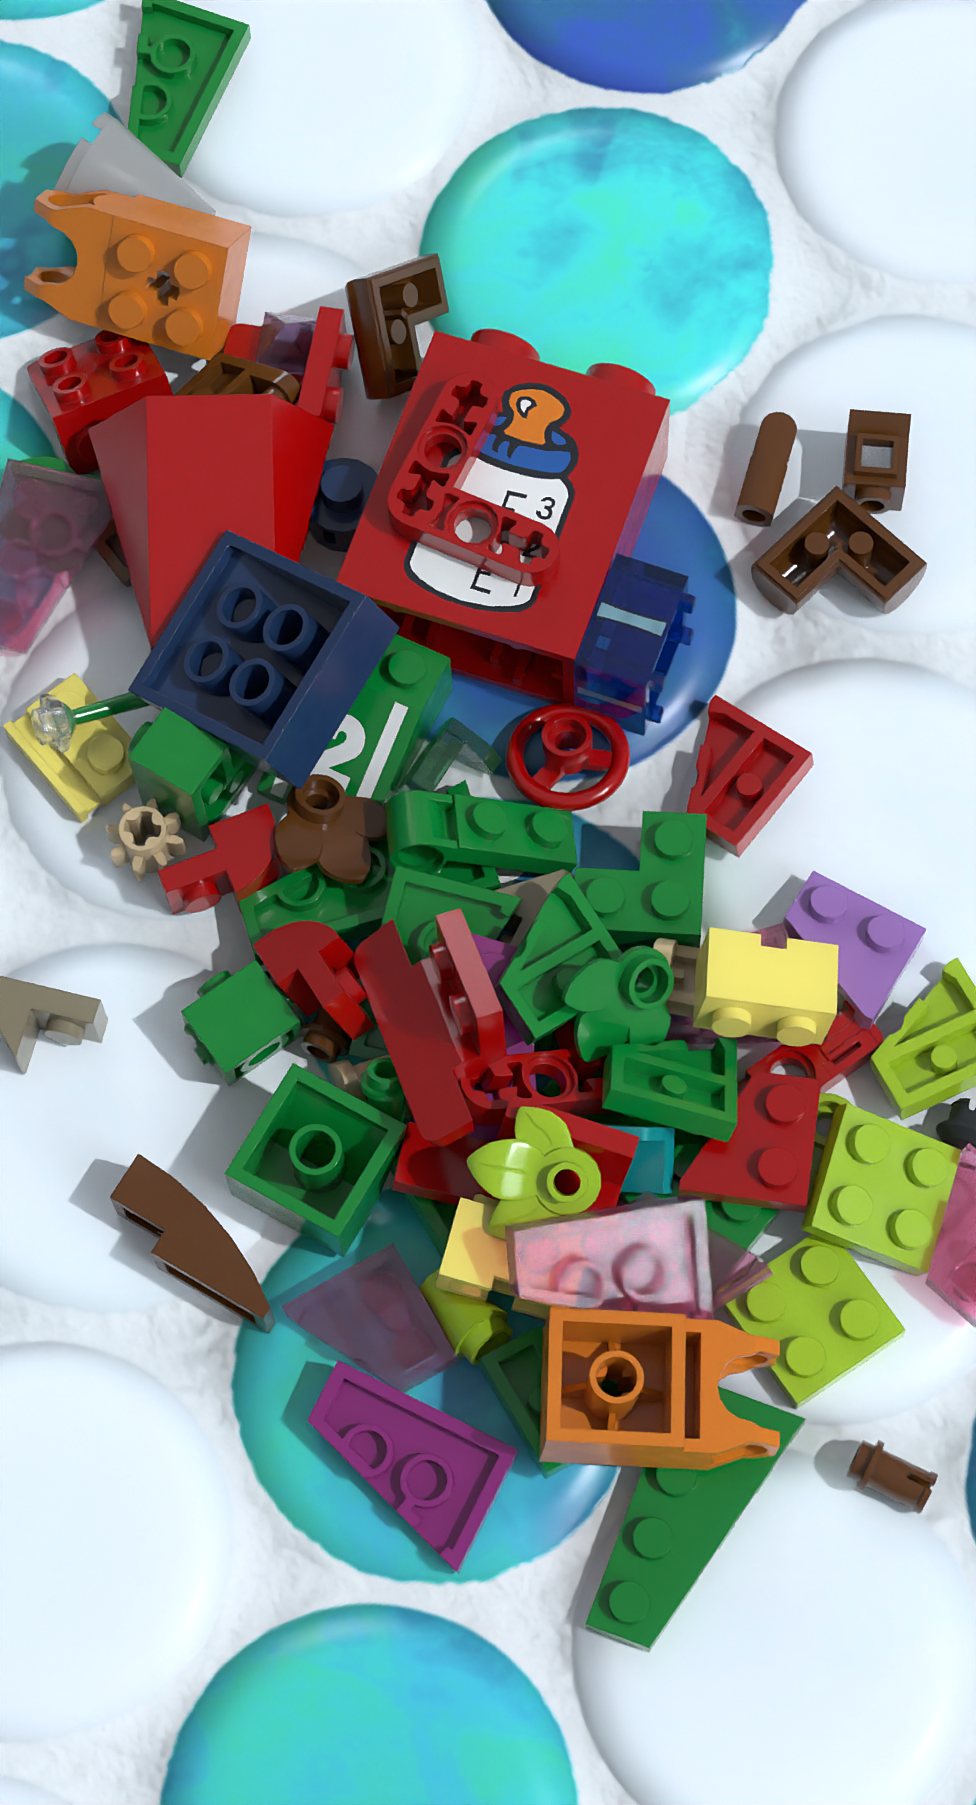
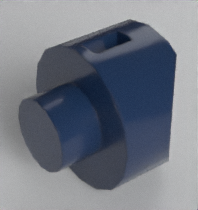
M343 457L324 462L318 496L315 497L309 520V531L317 543L332 551L348 552L378 476L372 467L360 460Z

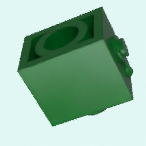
M256 960L233 975L229 971H223L213 976L198 989L197 994L200 998L181 1010L185 1023L184 1032L191 1035L196 1041L195 1045L197 1047L193 1049L204 1065L207 1063L210 1066L214 1065L229 1086L302 1036L300 1020L292 1011L293 1007L291 1004L294 1002L282 989L272 983L270 973L263 971Z

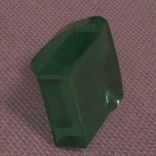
M451 717L434 732L396 792L398 794L412 790L434 792L454 760L480 772L493 775L502 759L486 741L461 722Z

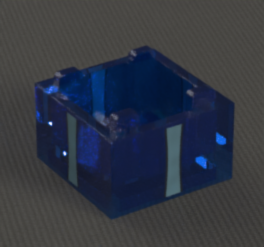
M618 553L616 554L574 661L575 706L613 718L622 729L645 736L650 721L661 723L664 708L657 705L658 699L664 689L666 678L680 643L690 646L694 636V630L686 627V613L692 614L696 605V597L688 594L689 576Z

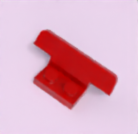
M461 908L435 915L438 943L429 945L430 958L421 960L411 966L393 918L361 942L354 954L355 967L419 1133L425 1140L438 1147L447 1146L474 1131L473 1119L458 1084L460 1078H466L507 1056L503 1010Z

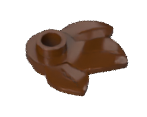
M323 774L310 775L301 790L293 786L288 793L285 804L287 816L277 824L274 832V846L277 857L281 864L292 873L304 870L316 863L322 873L335 881L360 884L365 881L371 866L369 842L387 838L385 810L370 798L346 795L342 785L330 776Z

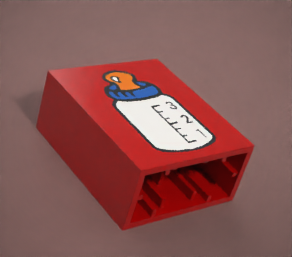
M480 329L472 334L469 341L434 331L336 581L367 595L400 627L396 633L397 635L451 659L452 673L553 704L560 702L578 703L581 695L578 694V686L584 687L608 621L596 618L603 600L614 605L620 589V577L624 578L668 457L670 399L656 396L653 384L646 377L622 365L597 363L591 365L587 369L586 374H581L541 362L538 352L532 345L509 332L497 329ZM472 371L481 373L491 379L497 389L499 411L496 423L461 490L543 523L553 530L558 538L560 562L558 570L552 579L540 586L528 587L511 582L410 540L396 532L390 524L387 505L389 489L443 387L450 378L459 373ZM472 395L468 402L459 401L460 419L456 426L464 430V419L470 408L473 406L481 407L479 396ZM438 443L427 451L425 457L432 465L443 468L455 464L460 458L461 452L452 444ZM423 479V490L414 504L405 503L406 515L414 516L415 512L419 509L427 510L426 492L430 484ZM467 518L460 522L456 527L455 533L464 542L478 543L488 537L491 527L483 519ZM503 531L502 541L500 548L496 552L497 554L502 552L503 542L509 544L508 531ZM533 544L528 551L520 550V562L529 564L534 557L542 558L541 546Z

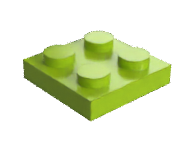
M849 1103L840 1105L835 1109L801 1230L915 1276L926 1274L930 1268L962 1150Z
M814 1234L809 1235L719 1297V1304L737 1329L751 1335L780 1341V1356L776 1358L775 1366H767L765 1368L796 1410L902 1338L906 1331L847 1249Z

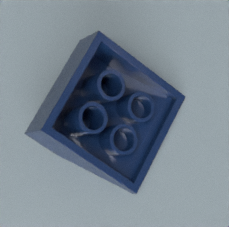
M226 530L128 691L160 711L166 707L228 745L229 751L301 790L400 627L367 595Z

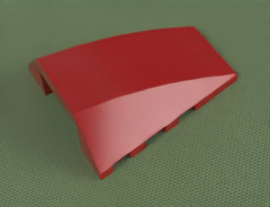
M273 394L146 396L88 429L90 442L100 469L101 480L115 521L122 553L125 556L131 584L151 651L226 530L290 560L299 562L309 531V520L315 497L318 496L328 449H330L334 434L333 424L321 418L319 419L315 415Z

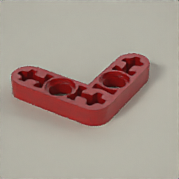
M472 371L459 373L450 378L443 387L389 489L387 505L390 524L396 532L410 540L511 582L528 587L540 586L552 579L558 570L560 562L558 538L553 530L543 523L461 490L496 423L499 411L497 389L491 379L481 373ZM472 395L479 396L481 407L473 406L470 408L464 419V430L456 426L460 419L459 401L468 402ZM438 443L452 444L461 452V456L455 464L443 468L432 465L425 456L427 451ZM423 479L430 484L426 492L427 510L419 509L415 512L414 516L406 515L405 503L414 504L423 490ZM467 518L483 519L491 527L488 537L478 543L464 542L455 533L456 527ZM503 531H508L509 544L503 542L502 552L497 554L496 552L500 548L502 533ZM533 544L541 546L542 558L534 557L529 564L520 562V550L528 551Z
M571 1020L554 1030L560 1050L507 1055L466 1078H460L458 1084L475 1125H501L511 1094L575 1116L609 1113L613 1110L602 1108L603 1078H593L596 1071H601L603 1076L604 1062L607 1055L590 1062L580 1059L574 1042L573 1033L575 1025ZM545 1074L552 1077L558 1083L561 1095L545 1097L533 1089L529 1076ZM512 1079V1087H507L510 1080ZM475 1083L481 1084L484 1091H473ZM584 1083L580 1091H578V1084ZM484 1092L497 1094L493 1100H488Z

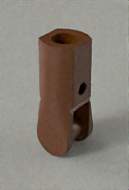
M784 412L769 413L761 423L734 513V517L742 522L760 527L771 526L787 471V463L797 433L795 420L790 415Z

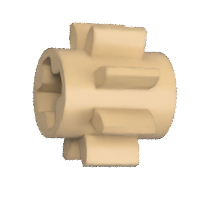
M154 798L148 801L147 806L132 808L124 803L122 805L124 815L119 825H107L105 829L109 841L118 844L110 852L114 866L121 867L129 862L133 867L136 880L140 882L146 873H154L168 867L173 854L183 855L186 853L184 840L179 836L173 835L182 827L178 813H169L163 817ZM147 834H155L156 837L147 838ZM146 840L145 846L136 845V843H144Z

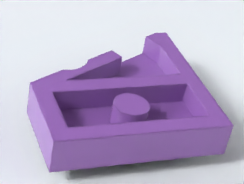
M813 870L786 913L781 931L787 938L839 945L837 989L855 1010L853 1017L858 1025L863 1029L870 1030L919 948L926 928Z

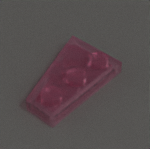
M10 458L7 459L0 488L1 649L22 654L28 653L112 520L113 515L110 504L107 501L102 480Z
M696 1194L505 1226L510 1292L518 1298L583 1309L598 1308L617 1311L686 1314L687 1319L714 1320L705 1199Z

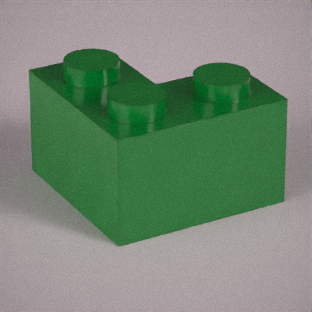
M164 707L153 723L147 721L137 730L128 749L129 763L142 804L147 806L148 801L154 798L163 817L169 813L177 812L182 825L181 829L202 842H205L210 835L208 826L222 819L258 769L230 752L228 745Z
M643 811L639 871L575 867V882L622 954L635 946L653 948L658 938L677 940L678 945L700 948L707 814Z

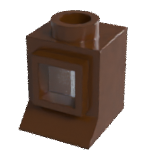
M850 409L845 439L841 490L869 514H882L889 510L901 511L906 487L911 414Z

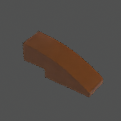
M138 1153L110 1196L117 1214L159 1239L151 1251L159 1270L269 1334L276 1323L271 1308L255 1273L232 1237L207 1207L181 1183Z

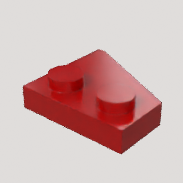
M714 695L709 702L707 732L704 745H700L696 763V784L691 788L686 813L707 814L706 838L739 858L814 766V761L810 751L719 696Z
M756 1071L737 1098V1126L729 1141L724 1142L714 1138L708 1139L680 1179L679 1196L805 1213L821 1079Z

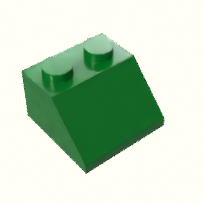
M292 1063L224 1174L233 1196L344 1257L380 1197L406 1133L407 1125Z

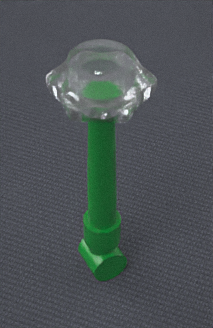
M128 692L71 709L66 703L48 693L40 695V707L31 710V722L35 736L41 745L49 744L59 753H64L70 747V740L75 733L76 725L151 705Z

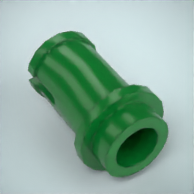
M391 1058L373 1060L361 1074L360 1088L362 1093L366 1095V1103L406 1125V1096Z

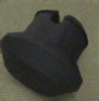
M960 1098L951 1104L948 1120L936 1126V1133L943 1143L962 1150V1153L976 1154V1108L975 1110L969 1109V1098Z

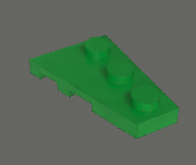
M396 866L381 927L393 918L411 966L421 960L430 958L429 945L438 943L435 915L461 908L471 933L497 940L523 898ZM366 998L362 1001L361 1005L375 1026L355 1041L352 1039L349 1055L372 1060L388 1055L389 1052L369 1000Z

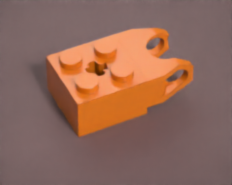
M45 190L35 198L33 212L44 218L52 227L64 232L72 241L77 252V266H63L59 268L36 267L31 275L25 276L23 289L36 298L45 301L69 320L210 361L225 346L230 327L236 324L252 226L141 194L134 198L110 190L89 191L77 194L66 191Z
M550 1307L543 1328L539 1462L710 1470L742 1458L775 1456L780 1448V1432L762 1428L752 1421L740 1419L729 1412L720 1400L718 1382L729 1375L744 1373L752 1368L775 1366L776 1358L780 1356V1341L748 1334L719 1320L687 1319L686 1314ZM609 1379L618 1382L617 1391L626 1392L622 1393L621 1397H613L603 1392L601 1386L604 1380Z

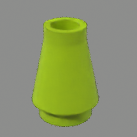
M437 1269L425 1279L419 1292L432 1309L456 1357H466L472 1365H478L480 1357L508 1343L511 1339L513 1330L506 1323L508 1314L488 1298L486 1302L434 1288L439 1269Z

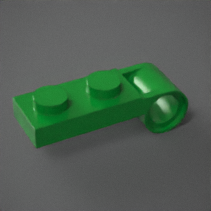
M420 790L396 794L386 802L384 807L389 864L393 870L396 869V866L429 874L440 869L447 860L550 874L563 869L572 872L578 864L571 811H561L554 808L461 794L448 795Z

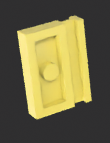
M73 673L26 708V714L14 723L10 720L3 727L8 738L82 824L89 818V813L101 804L106 806L136 782L128 759V749L132 738L113 716L74 725L71 721L67 732L60 733L58 731L53 716L54 710L63 709L70 716V710L99 701L77 674Z

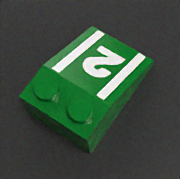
M395 634L310 775L323 774L330 776L342 785L346 795L370 798L384 808L386 802L396 795L453 690L451 659ZM264 771L257 787V793L285 806L288 793L293 786Z

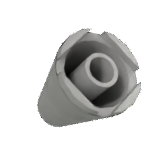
M106 112L98 116L91 124L100 129L101 132L93 143L83 138L80 139L54 188L57 191L75 194L98 190H110L134 198L141 194L214 216L216 214V211L128 128L117 118L112 117Z

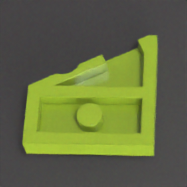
M958 957L947 963L942 969V978L924 1000L919 998L904 1016L902 1027L896 1033L888 1035L871 1056V1070L901 1121L976 1086V986Z

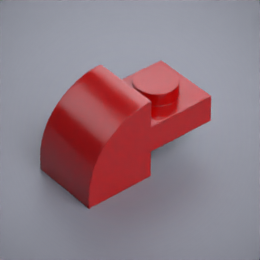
M268 803L209 825L214 846L213 850L157 871L173 915L184 910L188 913L205 911L218 904L222 898L221 896L231 892L241 913L239 901L277 881L281 862L277 857L274 846L276 825Z
M316 921L292 922L276 928L253 944L254 949L275 982L307 1017L323 1006L354 1041L375 1026L361 1005V1002L367 998V994L358 980L360 977L354 964L355 953L331 927Z

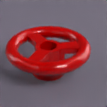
M560 702L546 705L531 712L517 724L506 746L505 763L512 783L531 802L541 807L554 808L561 811H578L600 804L617 791L629 769L630 747L623 729L604 711L583 703ZM591 726L605 736L611 751L593 749ZM543 727L542 748L545 754V765L531 777L525 767L524 751L530 738ZM564 748H572V749H574V750H571V751H563L562 749H564ZM582 769L607 772L598 783L582 791L564 793L551 790L564 775L575 774Z

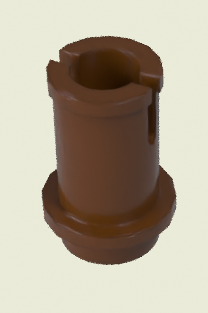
M323 1006L317 1012L312 1023L303 1025L301 1035L304 1039L301 1043V1048L313 1058L325 1063H333L337 1060L338 1056H344L349 1051V1044L346 1041L349 1035Z
M862 1440L846 1474V1477L857 1482L855 1489L862 1492L866 1486L920 1514L932 1492L930 1487L935 1485L938 1474L922 1469L883 1450L884 1442L880 1440L875 1445Z

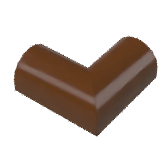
M438 253L425 254L347 282L345 286L366 399H390L412 390L422 364L415 325L449 312Z
M836 485L752 564L751 575L761 594L774 607L788 615H794L837 573L884 614H889L898 608L916 589L924 577L928 563Z

